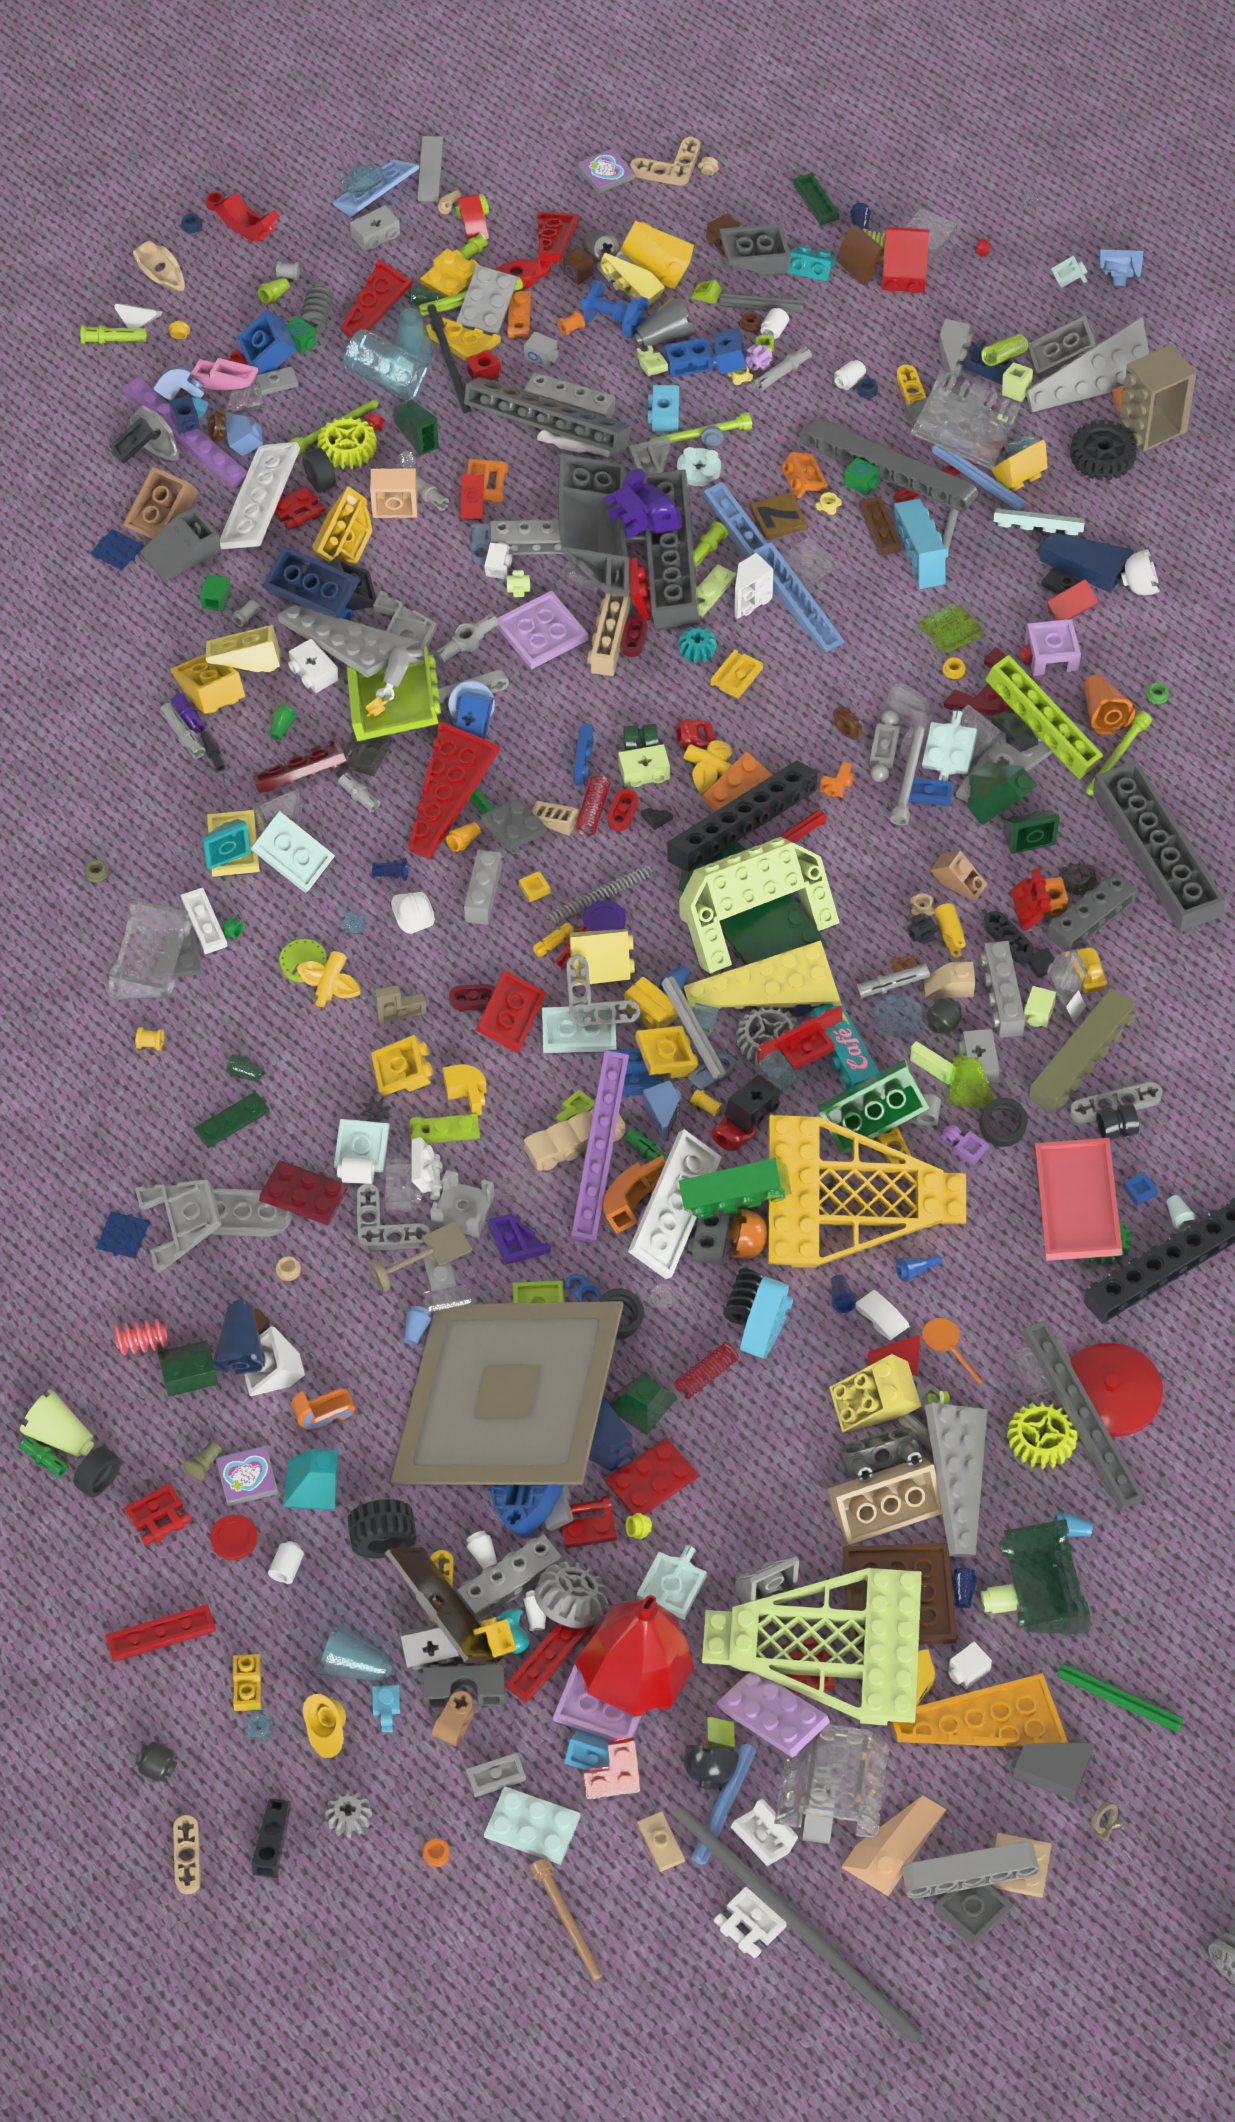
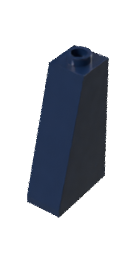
M1051 533L1047 540L1043 539L1038 549L1040 552L1039 561L1082 581L1086 579L1089 584L1109 593L1114 590L1121 580V573L1125 572L1127 559L1134 554V550L1130 548L1057 533Z

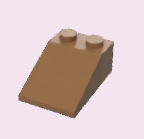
M152 467L123 526L153 540L176 516L191 508L199 491L189 482Z

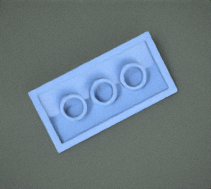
M393 159L332 203L349 217H352L418 170L419 166L418 164Z

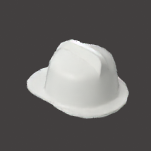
M410 892L393 897L391 902L392 910L399 927L403 931L412 934L433 926L435 920L434 912L425 893Z

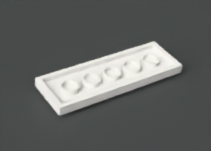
M297 442L261 445L258 447L220 537V547L222 549L257 547L261 545L299 453L300 447Z
M686 1130L680 1131L676 1137L628 1250L630 1254L665 1279L672 1277L697 1218L684 1210L679 1180L716 1172L722 1158Z

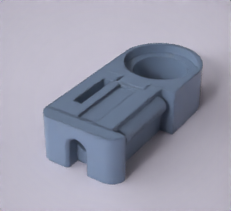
M473 524L471 525L472 560L476 564L482 565L485 564L487 555L478 557L475 554L480 551L488 554L491 543V525Z
M717 1054L721 1062L729 1065L724 1077L715 1080L704 1063L688 1075V1084L691 1087L695 1086L696 1090L702 1091L717 1080L721 1082L733 1072V1059L727 1054Z

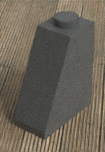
M1090 1742L1024 1744L1021 1753L1015 1752L1010 1767L1014 1768L1013 1778L1075 1801L1093 1755L1095 1744Z

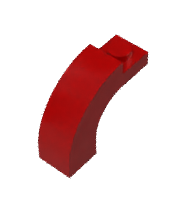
M237 192L227 197L214 208L229 228L253 242L262 241L276 229L274 221L280 217L276 210L266 215L255 213L245 204Z

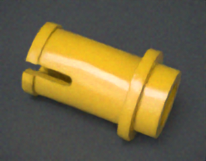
M696 1090L690 1100L693 1103V1107L697 1108L698 1106L716 1117L721 1111L723 1103L706 1095L704 1090Z

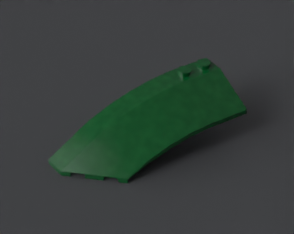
M736 841L733 845L689 873L682 870L678 890L682 893L684 892L694 870L747 849ZM790 894L719 920L723 936L746 965L820 940L824 948L826 942Z

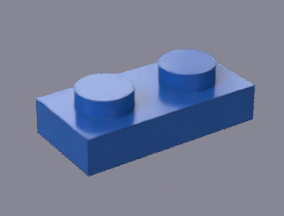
M914 778L908 802L951 806L953 782Z

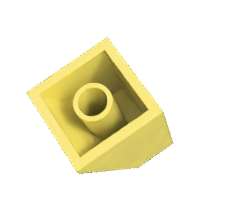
M627 929L569 933L571 957L581 955L587 960L590 984L630 980V973H635L634 959H629V949H633V936L628 935ZM575 959V963L571 964V969L576 971V977L572 976V981L577 979L586 980V975L580 976V969L584 968V963H580L579 959Z

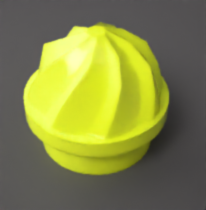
M635 1513L626 1520V1532L629 1537L642 1539L648 1536L652 1530L650 1518L641 1513Z

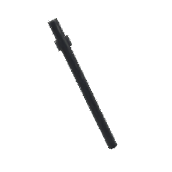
M431 304L427 309L431 318L432 330L436 332L463 413L471 412L470 406L464 404L465 390L443 329L445 327L444 322L439 317L436 306Z

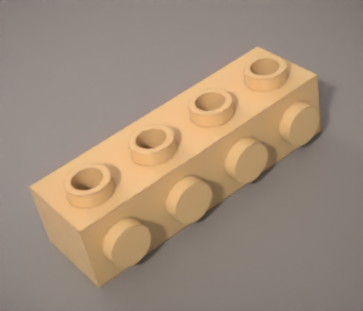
M630 589L627 597L606 594V597L601 600L600 611L602 613L597 617V633H593V649L589 650L587 663L591 664V673L614 676L620 652V642L630 611Z

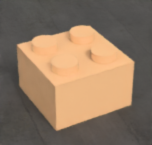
M416 468L371 469L370 491L373 518L417 517Z

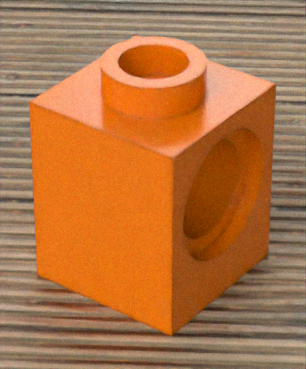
M1062 877L1045 879L1046 892L1050 894L1052 899L1050 902L1051 910L1042 912L1043 916H1059L1065 913L1068 905V897Z

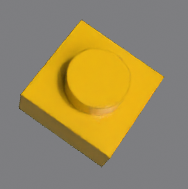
M540 871L519 880V887L529 902L551 893L550 886Z

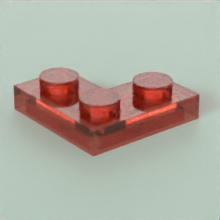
M634 1737L607 1741L610 1766L583 1770L586 1799L640 1792Z

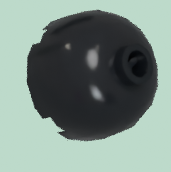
M686 1745L684 1766L689 1777L699 1782L698 1787L714 1790L715 1785L727 1783L735 1774L739 1758L737 1753L714 1747L710 1749L702 1748L703 1746Z

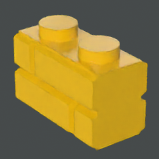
M645 977L638 980L624 994V1000H632L639 1005V1017L649 1029L666 1028L679 1016L668 995ZM628 1004L626 1008L628 1013L631 1015L636 1013V1009L632 1008L631 1004Z

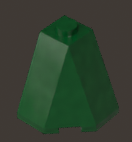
M986 762L969 776L971 788L970 797L968 798V809L978 822L984 825L1023 798L1037 784L1022 766Z
M640 1375L622 1387L609 1402V1405L619 1418L648 1435L677 1399V1396L645 1376Z

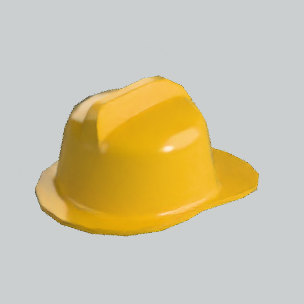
M313 1694L306 1699L303 1705V1715L309 1740L321 1757L332 1758L342 1749L344 1741L342 1728L346 1722V1712L342 1704L333 1697L328 1698L322 1694Z

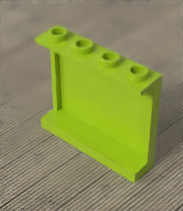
M427 646L424 647L425 658H422L424 659L423 663H408L407 670L398 688L394 686L392 688L394 698L384 705L386 710L376 717L373 714L367 717L366 715L369 712L365 707L377 698L376 692L378 689L386 687L387 683L383 681L387 667L370 677H366L347 665L351 719L357 741L439 724L438 714H441L439 700L436 699L440 698L437 685H434L438 683L435 669L433 670V668H436L434 655H429Z

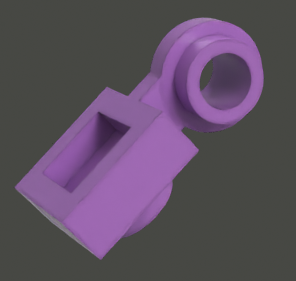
M955 1125L946 1126L942 1131V1140L950 1146L957 1144L954 1152L974 1166L988 1150L989 1144L971 1131L963 1137L961 1136V1130Z

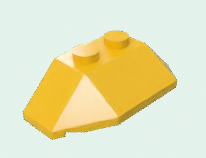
M349 486L345 488L328 512L313 543V549L317 555L328 562L337 556L354 565L358 563L372 533L365 497Z

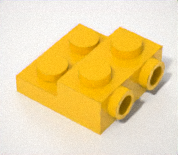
M447 248L433 260L434 266L420 278V283L444 298L466 292L478 263L473 259L470 261L466 260L458 250L451 251Z
M683 1026L639 1030L636 1032L635 1038L649 1075L668 1073L669 1078L687 1077L697 1068V1056L691 1050L690 1038L685 1034Z
M412 1035L371 1052L379 1093L383 1097L404 1088L411 1092L431 1084L430 1076L434 1075L431 1064L428 1061L426 1062L425 1056L429 1055V1050L424 1041L421 1042L415 1035Z

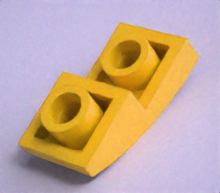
M260 1654L233 1655L234 1711L261 1710Z

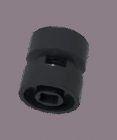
M1132 1103L1119 1105L1117 1110L1111 1107L1100 1109L1096 1113L1097 1126L1102 1138L1113 1140L1118 1139L1120 1134L1127 1137L1139 1133V1120Z

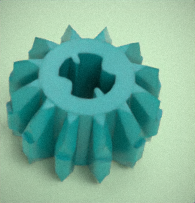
M700 625L697 629L690 626L689 630L683 631L681 637H679V653L681 656H685L686 662L693 659L695 665L698 660L705 664L707 658L712 659L717 650L716 637L714 633H710L709 628L702 630Z

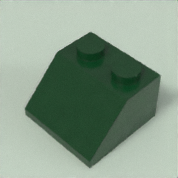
M1045 810L1004 819L1003 835L1010 853L1015 854L1056 845L1059 814L1051 810Z
M207 1340L157 1352L168 1397L218 1385L216 1370Z

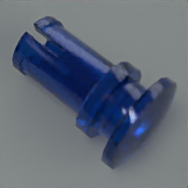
M406 857L402 859V862L394 860L393 862H373L372 864L375 867L372 868L373 877H394V879H398L399 876H402L403 881L408 879L409 865Z

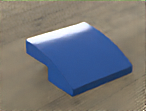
M640 1049L609 1050L629 1055L622 1096L643 1095V1090L659 1084V1074L649 1075Z

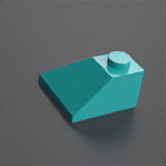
M240 819L225 822L202 838L207 870L251 853L248 826L245 821Z
M311 1449L288 1460L283 1508L335 1510L340 1467L338 1450Z

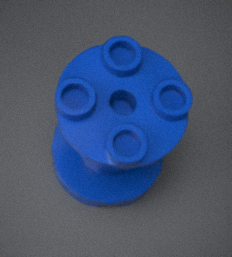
M593 280L588 297L585 296L582 299L580 306L584 310V321L590 323L598 311L611 315L613 321L622 324L623 336L633 339V334L636 333L635 328L646 320L643 317L644 310L648 312V298L636 295L630 303L618 300L615 303L603 298L604 283Z

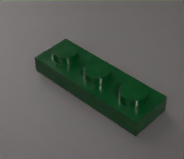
M255 1091L194 1127V1132L209 1149L270 1112L269 1107Z

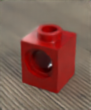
M489 349L466 358L467 373L472 380L481 377L492 381L499 378L501 363L497 356L494 357Z

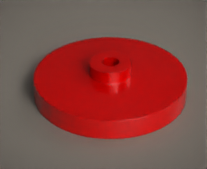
M228 1515L221 1518L214 1524L210 1533L213 1550L217 1555L228 1560L246 1557L254 1550L258 1540L257 1530L253 1522L241 1515Z

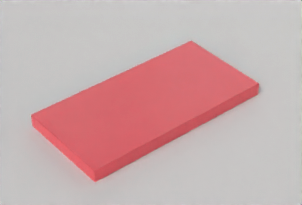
M1110 1138L1035 1143L1046 1261L1122 1255Z

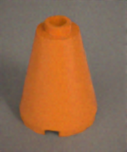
M1096 674L1088 677L1083 684L1092 728L1101 735L1118 733L1115 731L1116 729L1127 728L1134 719L1135 714L1132 702L1102 675Z

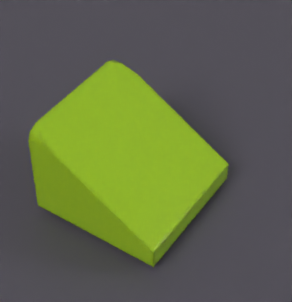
M716 279L698 282L691 298L716 304L722 289Z
M707 1717L708 1748L735 1749L734 1722Z

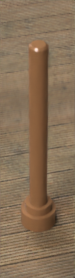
M542 1858L534 1862L529 1867V1870L534 1879H538L540 1883H543L592 1980L596 1981L602 1977V1973L552 1878L554 1868L548 1858Z

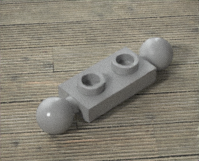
M894 710L884 711L881 715L882 724L876 725L870 757V765L873 766L870 775L875 782H884L889 776L888 768L893 769L900 727L896 726L899 722V716Z

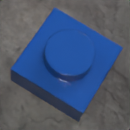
M1145 1172L1125 1181L1123 1184L1124 1190L1136 1206L1158 1195V1189Z

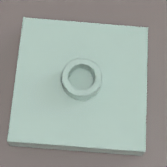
M340 1119L334 1168L338 1167V1163H342L343 1158L374 1159L375 1172H384L390 1128L389 1123Z

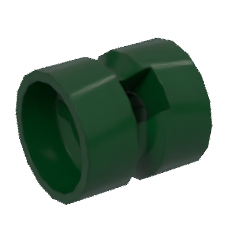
M644 724L641 728H638L637 725L623 726L625 751L659 745L656 724ZM641 737L642 742H636V738Z

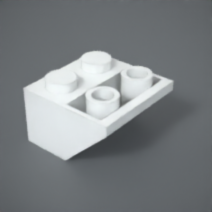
M757 553L738 564L735 586V617L737 619L743 615H749L754 608L761 604H767L772 598L773 568Z

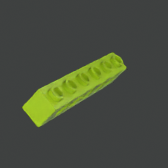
M1010 655L992 667L985 680L1079 780L1096 767L1103 754Z

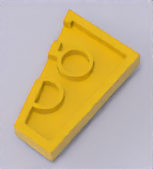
M442 318L445 325L443 329L451 352L465 362L467 357L489 349L491 350L501 342L500 335L493 334L490 336L483 334V330L477 328L474 330L467 329L461 323ZM428 324L424 328V335L439 344L436 332L432 330L431 324Z

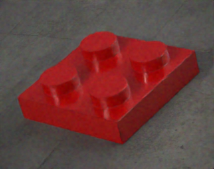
M637 558L629 559L631 596L639 616L649 621L651 620L650 611H652L651 597H649L650 581L646 580L645 567L640 566Z

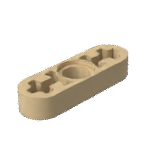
M183 1815L175 1821L173 1826L175 1883L181 1893L192 1894L199 1889L201 1884L199 1827L194 1817ZM184 1824H189L190 1828H193L189 1829V1841H184L183 1830H179L184 1828ZM185 1849H191L195 1852L194 1857L189 1861H183L179 1858L180 1853ZM184 1868H190V1876L193 1880L189 1886H185L183 1882L185 1880Z

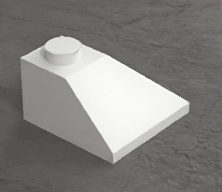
M272 1326L260 1335L265 1367L262 1366V1370L258 1372L244 1374L250 1396L291 1387L305 1375L298 1351Z

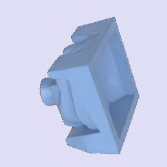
M1100 249L1099 269H1102L1105 275L1111 274L1113 286H1126V278H1132L1133 274L1136 278H1140L1144 251Z

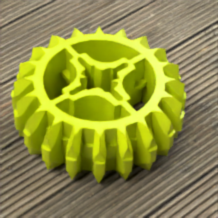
M342 416L339 421L334 419L332 423L327 422L325 428H321V432L318 434V448L320 447L325 451L334 468L341 465L343 470L346 466L353 469L354 465L361 468L362 462L368 464L369 458H373L374 452L377 449V437L373 428L368 425L367 421L362 422L360 418L354 420L351 416L349 419H344Z
M1043 1401L1039 1407H1036L1032 1402L1029 1405V1409L1023 1406L1020 1409V1413L1015 1412L1013 1420L1009 1422L1007 1438L1010 1449H1014L1013 1454L1015 1457L1021 1456L1022 1464L1030 1460L1032 1468L1036 1463H1040V1467L1043 1470L1046 1463H1049L1053 1469L1056 1466V1461L1062 1465L1065 1462V1457L1070 1458L1072 1456V1450L1076 1448L1078 1433L1075 1431L1068 1415H1063V1407L1055 1410L1053 1403L1049 1407H1045ZM1051 1424H1053L1054 1426H1056L1059 1430L1054 1429V1428L1051 1426ZM1044 1429H1046L1044 1436H1042L1041 1441H1039L1041 1434H1043ZM1023 1436H1025L1027 1440L1031 1441L1034 1444V1446L1029 1444Z

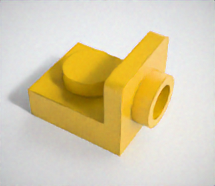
M496 1617L481 1621L482 1627L473 1630L474 1635L486 1632L488 1645L493 1657L517 1650L507 1619L497 1622Z

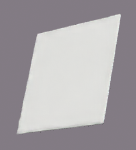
M1079 990L1066 1006L1073 1023L1086 1007Z

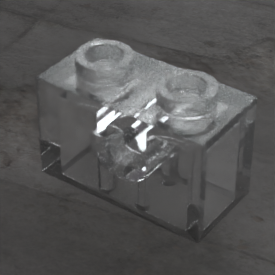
M412 1158L386 1159V1213H416V1204H421V1190L417 1189V1186L412 1182Z

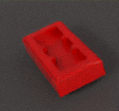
M462 474L461 520H483L484 475Z

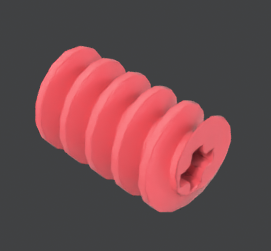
M155 1318L153 1326H150L148 1320H144L143 1328L139 1326L137 1321H134L133 1329H130L128 1324L124 1323L123 1331H120L118 1325L114 1324L117 1349H120L123 1356L127 1355L129 1347L133 1354L137 1353L139 1346L144 1353L147 1352L149 1344L153 1351H157L159 1343L164 1350L168 1348L169 1338L166 1319H164V1323L161 1325L159 1320Z

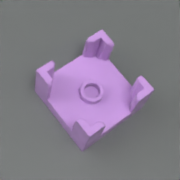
M1072 619L1027 623L1024 641L1025 645L1030 643L1033 655L1031 664L1033 676L1044 675L1046 663L1068 661L1067 672L1078 671L1081 653Z

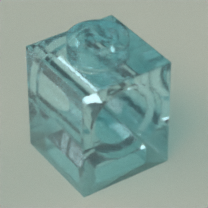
M778 1049L758 1062L765 1078L781 1089V1091L798 1080L791 1065Z

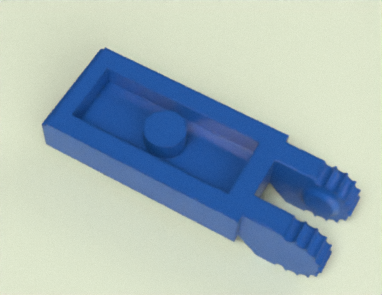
M588 723L582 724L579 730L574 764V784L577 786H583L584 778L589 777V764H586V760H591L594 729Z

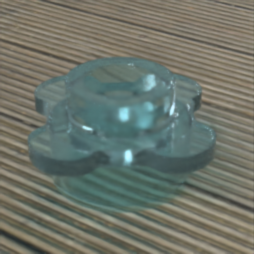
M348 911L345 913L344 921L340 923V929L349 934H360L363 924L367 922V917L355 914L353 911Z
M257 1714L247 1718L248 1730L245 1731L246 1739H261L263 1742L271 1739L270 1727L274 1722L270 1716L265 1717L264 1715Z

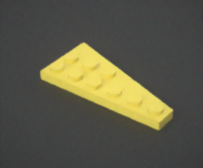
M821 940L683 986L692 1010H720L721 1007L745 1009V1006L770 1008L771 1005L773 1008L795 1007L796 1005L811 1004V1006H820V1004L842 1005Z

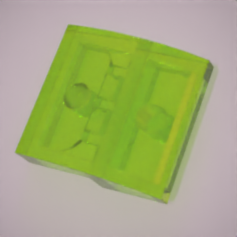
M956 603L918 622L919 629L932 637L933 644L946 654L983 635V630L977 622Z

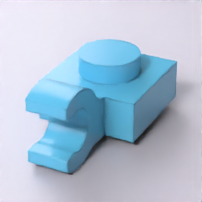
M399 1685L373 1686V1715H381L382 1732H393L392 1714H400Z

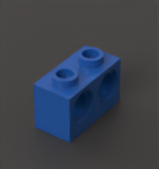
M707 338L664 345V359L668 363L670 378L713 370L712 352Z

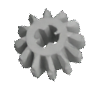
M347 1789L346 1796L342 1797L341 1794L336 1793V1801L329 1800V1810H326L325 1816L329 1820L328 1827L330 1829L336 1828L335 1831L338 1836L346 1831V1835L350 1839L353 1830L361 1835V1827H368L370 1825L368 1818L372 1816V1810L368 1808V1799H361L362 1796L359 1791L354 1796H351V1792ZM346 1811H351V1815L346 1816Z

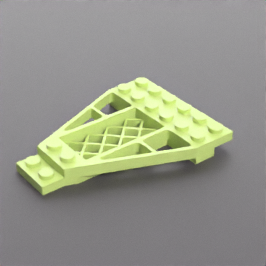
M867 1568L734 1606L732 1612L706 1610L702 1663L730 1665L741 1671L754 1672L860 1720V1724L887 1725L888 1721L915 1723L921 1572ZM861 1580L867 1581L866 1609L864 1611L831 1609L829 1607L830 1589ZM825 1592L824 1606L822 1608L778 1605ZM759 1618H763L764 1620L758 1624ZM780 1620L791 1621L788 1624L784 1625ZM772 1621L780 1630L770 1637L763 1628ZM807 1622H818V1623L815 1624L813 1627H811ZM799 1623L807 1632L797 1639L790 1629ZM833 1623L844 1625L838 1629ZM824 1625L833 1632L826 1640H823L816 1632ZM860 1625H865V1631ZM850 1627H853L860 1634L852 1642L843 1635ZM758 1633L766 1640L759 1647H757ZM785 1634L793 1643L783 1650L775 1641ZM810 1636L819 1643L811 1652L802 1644ZM837 1638L846 1646L838 1653L829 1646ZM863 1640L864 1655L856 1648ZM770 1645L778 1653L773 1659L766 1658L761 1653ZM798 1647L805 1656L801 1660H793L788 1654ZM824 1649L832 1658L827 1662H820L815 1655ZM849 1651L859 1659L854 1664H847L842 1659ZM783 1674L820 1676V1689L816 1690ZM824 1677L862 1679L861 1707L857 1708L825 1694Z

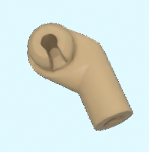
M456 190L440 198L438 209L442 214H449L451 212L452 204L457 202L458 198H461L460 192Z

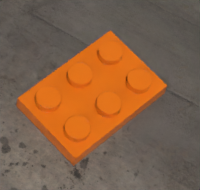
M746 751L703 794L701 799L714 811H717L773 774Z

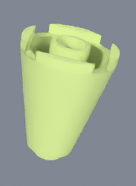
M48 1390L49 1396L45 1397L42 1395L27 1413L25 1419L29 1422L26 1427L21 1425L20 1432L74 1456L87 1455L94 1445L92 1442L93 1435L53 1390Z

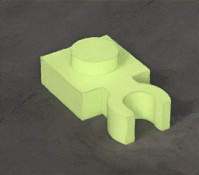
M647 346V352L641 351L640 348L637 349V358L639 359L640 366L648 376L668 371V363L660 352L653 354L652 346Z

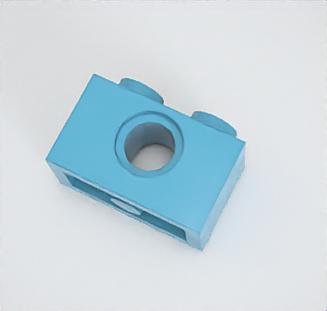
M653 385V394L648 395V407H652V410H648V424H652V432H678L679 386Z

